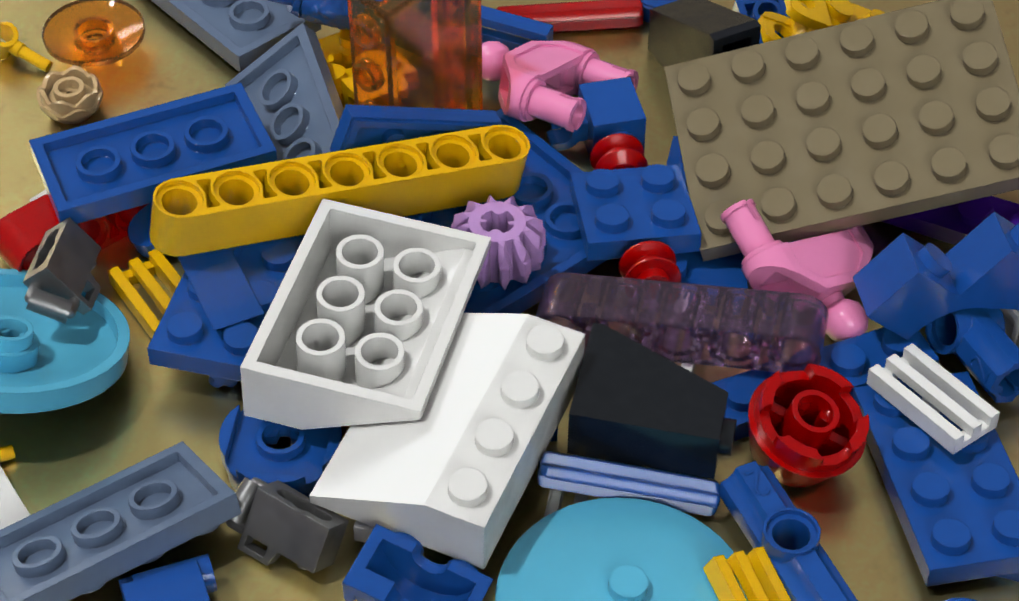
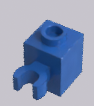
M631 77L579 84L578 97L586 101L587 110L579 129L570 132L563 127L550 123L551 129L558 130L547 131L549 145L557 151L570 149L579 141H584L590 158L591 151L598 141L616 133H625L636 137L641 142L643 149H645L646 116Z

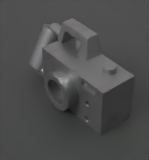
M70 217L45 232L23 280V283L28 287L24 297L28 303L26 309L65 324L68 318L71 319L76 315L77 311L82 314L91 311L101 289L91 274V270L97 265L96 259L101 247ZM82 291L86 293L85 297L81 295Z
M244 477L235 492L242 514L226 521L228 527L242 534L237 547L239 550L266 566L273 564L283 555L295 562L298 568L308 570L313 574L334 564L349 520L333 511L310 503L309 497L279 480L268 484L256 477L251 480ZM253 539H256L262 544L268 546L267 550H264L258 545L252 543Z

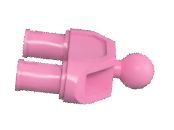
M487 41L475 50L472 57L473 68L479 77L485 81L500 80L498 100L504 115L523 122L538 118L563 127L570 132L579 129L587 110V104L583 98L572 96L574 94L578 95L579 84L631 77L636 90L639 80L636 70L626 69L600 60L599 55L594 49L569 41H529L513 50H509L500 41Z
M752 198L735 203L721 214L722 222L726 224L744 256L741 262V270L757 294L796 315L825 308L823 316L824 330L835 342L866 333L869 321L864 307L858 301L845 298L847 294L856 288L853 276L866 266L872 258L874 246L864 227L857 226L816 237L783 243L781 240H774Z

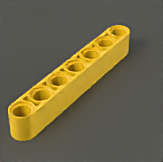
M492 125L172 178L163 181L154 190L149 233L150 242L161 253L177 257L305 235L323 198L402 217L466 206L468 201L483 203L487 201L489 195L495 200L505 199L513 196L519 189L530 150V142L528 137L516 127Z

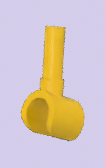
M7 21L0 22V38L6 41L0 42V60L6 59L13 54L45 73L49 72L53 62L18 40L19 33L14 24Z

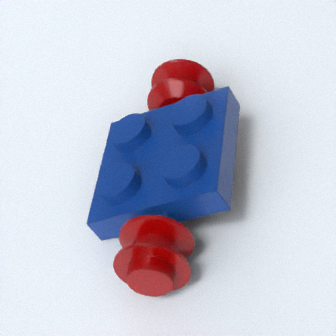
M625 133L608 135L598 141L591 151L590 161L594 170L570 173V193L587 261L621 258L619 270L624 279V289L627 295L640 303H657L672 296L680 286L681 273L676 265L675 254L700 252L702 233L680 164H654L648 166V162L644 157L643 146L636 137Z

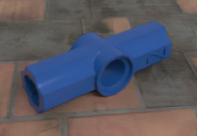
M969 308L944 315L925 326L927 340L931 348L938 354H954L995 403L1012 402L1019 395V348L1005 333V320L1001 309Z
M756 461L736 467L734 472L721 482L719 495L752 548L764 547L791 601H858L819 543L821 529L818 521L810 513L795 507L769 466H761Z

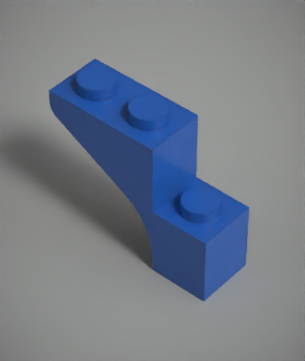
M993 212L946 254L932 243H927L924 246L905 233H902L853 276L867 317L908 340L927 324L958 310L969 308L1019 310V223L1014 225L996 212Z

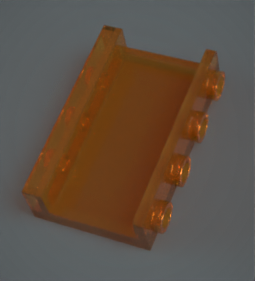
M347 0L355 105L483 110L481 0Z

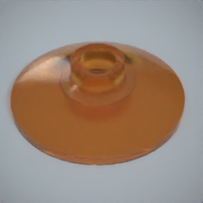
M77 0L68 3L52 13L42 29V40L47 52L62 63L79 67H97L117 62L133 53L140 46L145 36V23L141 13L134 6L122 0Z

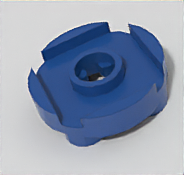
M240 404L226 416L219 433L222 464L228 473L229 483L233 489H238L244 477L249 480L256 477L268 484L279 480L307 497L311 494L342 441L341 427L301 430L245 416L244 411L240 409ZM280 437H289L291 440V446L285 449H274L267 446V444H277Z

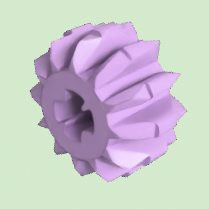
M489 195L486 203L480 204L468 201L464 212L454 214L451 228L491 237L490 249L477 278L481 289L490 282L499 283L504 290L510 280L527 284L531 271L541 269V263L544 260V246L546 245V230L543 227V220L538 219L535 215L533 205L518 206L514 196L501 202L496 201Z

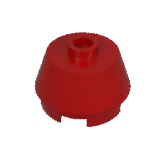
M807 364L805 369L800 371L780 373L779 370L764 380L752 394L748 408L749 445L751 454L757 464L769 466L779 483L792 487L812 486L851 469L864 452L869 431L868 414L864 417L862 416L860 406L850 394L854 388L852 383L834 370L817 364Z

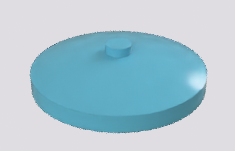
M0 268V413L27 414L67 408L90 400L114 385L125 371L129 354L130 329L121 310L107 297L99 293L91 311L85 314L77 311L73 318L67 319L66 324L26 309L28 303L24 297L28 287L23 283V280L28 270L19 272L16 269ZM82 291L81 295L85 297L86 293Z
M615 497L587 500L566 506L547 515L531 526L516 541L506 556L499 572L495 590V601H719L703 567L714 556L724 555L728 559L734 551L708 526L670 506L636 498ZM734 575L735 578H736V580H737V582H738V584H739V586H740V588H741V590H742V592H743V594H744V596H745V598L747 599V597H746V595H745V593H744V591H743V589H742V587H741V585H740V583H739V581H738L736 575Z

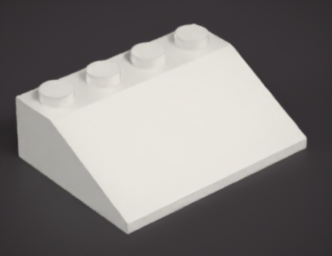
M323 198L241 364L244 415L301 430L421 420L490 249L491 237Z
M463 313L421 420L350 426L309 495L310 503L372 527L378 524L393 532L409 534L424 547L485 569L539 464L543 452H545L574 396L584 358L585 333L530 314Z

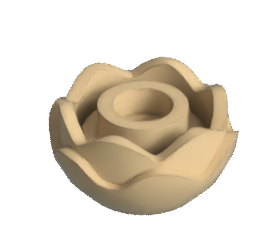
M72 66L61 72L51 71L47 73L42 85L38 86L36 92L41 110L51 119L63 124H78L86 121L98 110L103 98V90L98 78L79 66Z

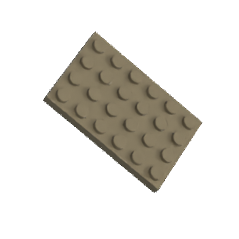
M937 0L664 67L689 197L702 233L701 248L699 249L703 261L741 253L726 224L722 222L720 217L726 209L742 200L747 201L751 198L754 200L756 208L774 240H781L784 243L1019 190V88L993 0Z

